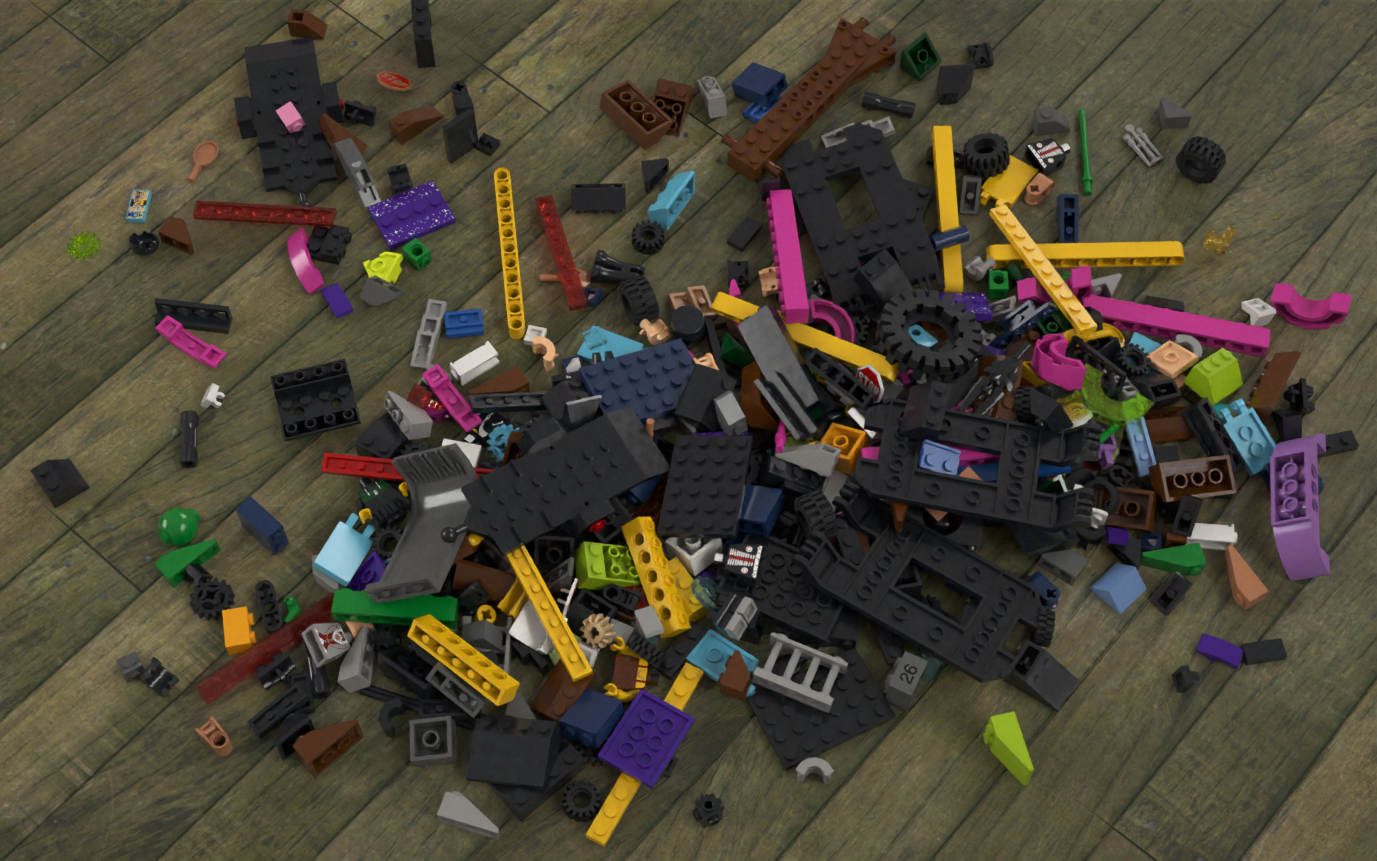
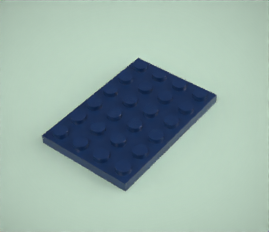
M680 338L579 368L578 374L591 397L596 395L602 396L599 406L601 416L631 406L642 423L649 418L655 419L674 413L695 367V363Z

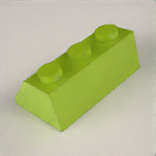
M1221 348L1193 366L1183 382L1203 399L1207 397L1212 406L1243 386L1238 360L1231 352L1224 348Z

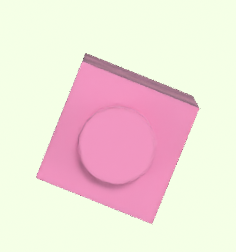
M291 101L276 110L290 134L299 131L305 125V122Z

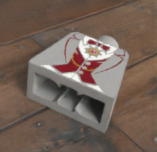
M338 623L312 624L301 633L317 668L341 657L350 649L349 644L353 642V635L350 632L344 633L341 625Z

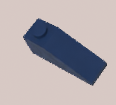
M1060 194L1057 196L1056 214L1059 243H1079V194Z

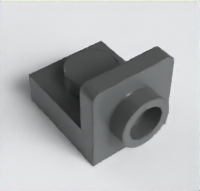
M136 651L116 660L127 683L139 680L140 674L145 670Z

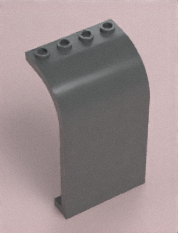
M456 443L394 457L392 461L393 466L401 474L409 487L412 498V512L380 581L367 584L364 590L376 604L438 593L443 586L467 531L457 535V539L453 543H445L441 538V532L446 527L455 528L463 524L471 505L461 489L463 486L477 480L470 460Z

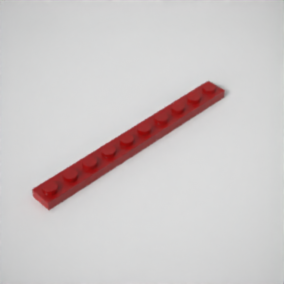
M324 453L321 468L323 474L406 482L393 466V459ZM474 468L477 479L480 478L481 474L485 476L495 471L494 469Z

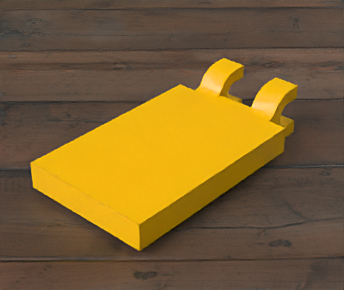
M1009 155L1010 164L1008 168L1003 170L1002 174L989 177L981 187L979 204L984 207L989 199L992 198L997 201L995 203L996 207L1007 205V207L1012 208L1027 188V185L1036 177L1038 170Z

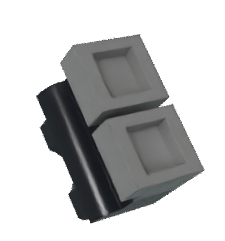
M733 592L730 595L721 594L717 600L718 606L721 607L720 611H710L707 619L716 626L720 633L739 641L748 626L746 623H750L758 608L751 598H741Z

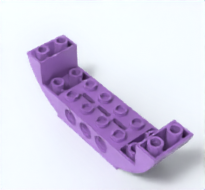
M1324 434L1279 442L1272 456H1270L1271 526L1273 527L1281 562L1291 581L1330 575L1329 556L1320 547L1317 454L1326 453V436Z

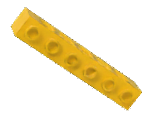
M637 517L621 526L649 606L654 607L664 628V633L660 634L661 638L675 637L690 629L688 615L684 610L682 598L676 588L675 579L671 574L668 560L664 555L661 541L658 538L655 524L651 517Z
M428 614L413 620L407 635L410 639L495 705L500 706L514 699L520 685L517 680L432 615Z

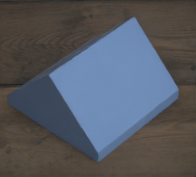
M1115 563L1090 587V590L1119 615L1147 589L1136 567L1121 563Z

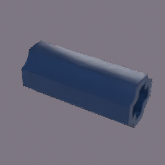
M962 225L930 235V242L934 251L967 242L970 235L967 227Z

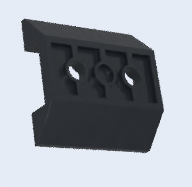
M346 359L270 376L285 442L361 424ZM335 401L341 402V405L338 407L332 406ZM298 410L304 411L301 416L294 415Z

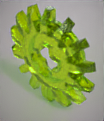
M81 232L79 236L75 234L76 238L69 239L72 244L67 243V246L71 247L67 249L68 252H73L70 255L72 257L76 256L77 259L82 255L83 259H86V254L92 257L91 252L97 253L98 250L95 248L100 247V244H97L100 242L99 238L95 240L97 235L94 234L91 237V232H88L87 235H84V232ZM82 243H86V245H89L85 247L86 249H82V247H79L82 246Z

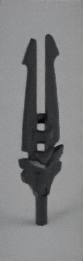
M1026 341L1014 356L1004 360H995L992 362V367L987 366L984 368L983 371L990 375L979 378L957 410L965 412L978 397L983 403L974 414L984 415L1004 395L1002 390L1004 386L1011 392L1013 388L1012 383H1016L1018 379V363L1032 345ZM991 381L995 382L997 384V387L994 386L991 383ZM982 391L986 392L988 394V397L985 396L982 393Z

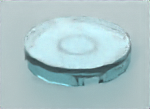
M698 576L691 583V589L695 598L708 610L719 612L721 609L717 604L719 596L715 594L718 585L708 577L701 578V576Z

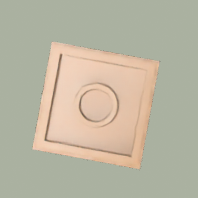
M1171 340L1147 356V358L1151 359L1149 362L1151 363L1150 367L1173 379L1197 363L1199 357Z

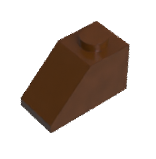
M169 216L158 231L161 241L193 255L195 252L186 222L181 218Z

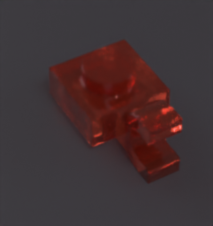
M416 383L406 399L421 409L429 406L434 410L440 411L443 407V404L431 398L433 392Z

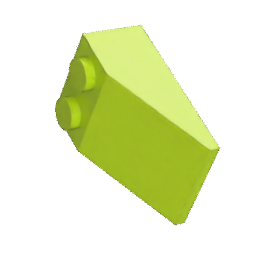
M1015 711L991 716L983 733L985 744L989 745L991 752L1023 786L1028 785L1034 768Z

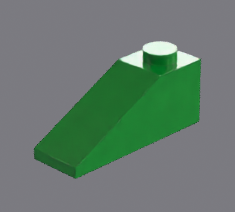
M212 539L173 550L161 556L155 563L159 574L174 588L184 580L187 573L185 568L188 564H200L202 566L220 551V547L217 541Z
M1199 543L1141 553L1142 566L1170 573L1178 571L1183 576H1197L1203 572L1206 566Z

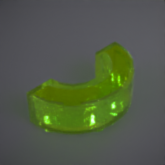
M1085 364L1086 372L1081 390L1078 389L1083 407L1092 411L1093 418L1097 421L1111 426L1133 424L1142 419L1154 405V402L1139 393L1127 401L1117 402L1110 399L1101 388L1103 373L1089 364Z

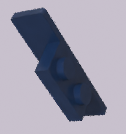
M1026 301L1000 320L1005 333L992 341L989 346L1000 350L1005 349L1008 343L1019 339L1028 329L1036 327L1043 318L1050 317L1053 311L1057 309L1056 305L1047 302L1037 309L1033 301Z

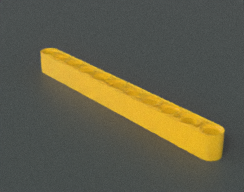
M951 126L932 127L939 233L959 227ZM957 244L940 250L941 272L945 283L943 293L963 292L961 246Z
M498 168L494 172L508 328L510 337L514 340H520L526 335L511 178L508 169Z
M1178 241L1036 244L1054 268L1081 266H1176L1185 261L1183 245ZM1012 244L990 245L986 248V258L992 257L996 263V266L992 269H1006L1014 262L1017 265L1020 264L1022 268H1029Z
M718 292L710 310L718 315L742 323L743 319L755 314L760 307L723 292ZM780 315L782 321L785 324V317ZM802 323L785 324L796 346L811 352L817 348L830 359L856 370L860 367L871 365L880 373L881 380L894 383L899 373L897 370L899 362L891 366L885 360L886 356Z

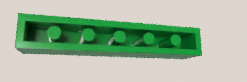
M343 588L341 590L335 589L331 613L333 620L403 626H411L414 619L430 614L447 628L456 629L458 600L451 596L434 597L427 594L376 604L364 590L352 591L351 589Z

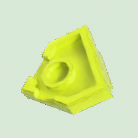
M384 252L379 255L380 257L372 261L367 260L363 262L369 278L376 275L389 283L395 284L402 271L400 264L403 256L398 253Z

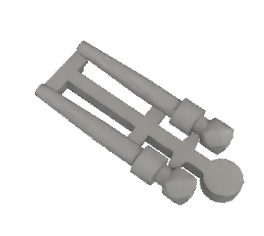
M1127 124L1124 130L1128 134L1124 135V141L1128 142L1129 147L1133 148L1149 167L1164 159L1140 127L1134 131L1133 125ZM1140 147H1142L1152 161L1149 162L1139 149Z

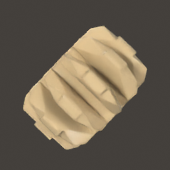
M599 613L597 615L592 614L583 620L584 626L579 630L584 632L581 638L587 639L586 645L592 644V647L596 649L598 647L604 648L612 642L611 636L615 635L616 632L611 630L615 624H609L610 617L604 618L603 613Z

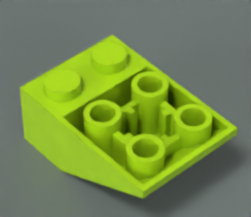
M584 541L575 550L578 588L602 590L608 584H616L621 587L642 584L629 547Z

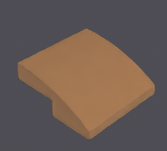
M704 285L688 287L686 292L672 293L667 297L672 312L681 306L690 305L700 309L705 319L716 317V313L710 310L712 302Z

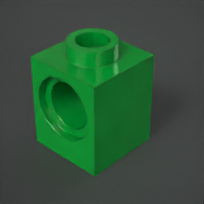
M414 238L402 247L404 259L417 271L427 267L432 261L430 250L417 238Z
M989 271L987 298L1005 299L1009 290L1008 271Z

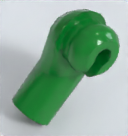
M288 596L284 599L288 615L283 622L287 626L292 627L301 613V608L297 599Z

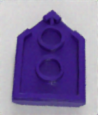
M374 551L358 567L346 587L352 591L365 590L367 584L379 582L387 567L382 557Z

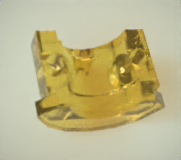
M1228 226L1225 234H1217L1210 229L1205 233L1202 243L1207 249L1215 248L1218 255L1220 253L1225 254L1224 246L1230 245L1237 228Z
M1074 390V393L1066 398L1056 399V401L1060 402L1071 421L1088 415L1085 405L1081 402L1080 393L1078 394L1077 390Z

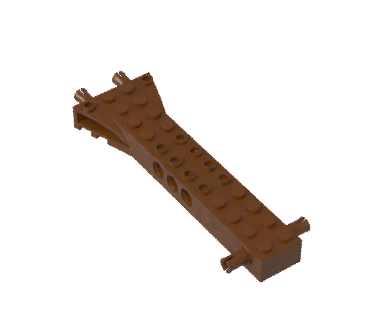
M860 17L854 25L841 18L826 55L740 140L735 139L728 133L722 137L721 143L731 148L728 151L727 165L754 183L766 171L776 178H780L784 169L776 165L775 162L849 87L867 79L869 74L873 72H880L881 68L887 65H894L896 50L890 46L896 42L895 36H891L889 33L882 41H879L863 31L869 25L866 18Z

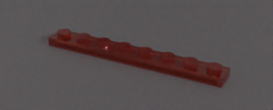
M548 195L535 198L536 208L569 311L588 307L587 300L553 196Z
M197 201L192 215L194 219L333 227L337 212L335 208Z
M330 593L197 684L195 688L205 703L208 705L254 673L260 665H266L270 662L276 653H283L302 640L303 636L301 633L312 624H322L333 618L331 610L334 593Z

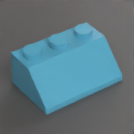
M694 171L676 174L672 180L668 181L666 189L659 193L655 204H652L648 209L651 223L656 221L657 225H661V228L666 231L669 230L695 194Z

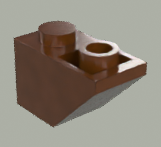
M291 9L287 21L290 36L313 37L314 39L324 40L327 30L326 23L308 11Z
M735 649L733 655H730L727 659V668L725 673L720 674L718 685L720 686V693L744 701L751 686V676L740 651Z

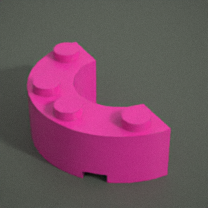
M1090 266L1071 269L1072 274L1070 278L1064 281L1081 304L1085 303L1084 299L1090 298L1092 294ZM1035 277L1017 281L1018 300L1021 304L1031 300L1036 308L1047 302L1053 301Z
M1275 283L1271 306L1276 309L1277 315L1280 313L1284 317V321L1306 329H1327L1332 324L1336 323L1339 325L1346 319L1352 295L1332 292L1331 296L1327 299L1310 300L1300 296L1292 285Z
M809 300L815 323L830 325L835 331V337L856 345L855 328L850 317L842 308L827 300Z
M1048 334L1044 335L1042 340L1038 339L1031 361V367L1038 375V378L1062 386L1063 389L1068 391L1073 389L1081 390L1086 368L1081 360L1065 356L1068 341L1064 335Z

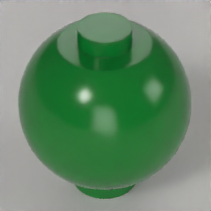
M184 508L167 510L158 521L157 529L160 541L172 547H183L191 543L198 532L199 514L192 508L189 510Z

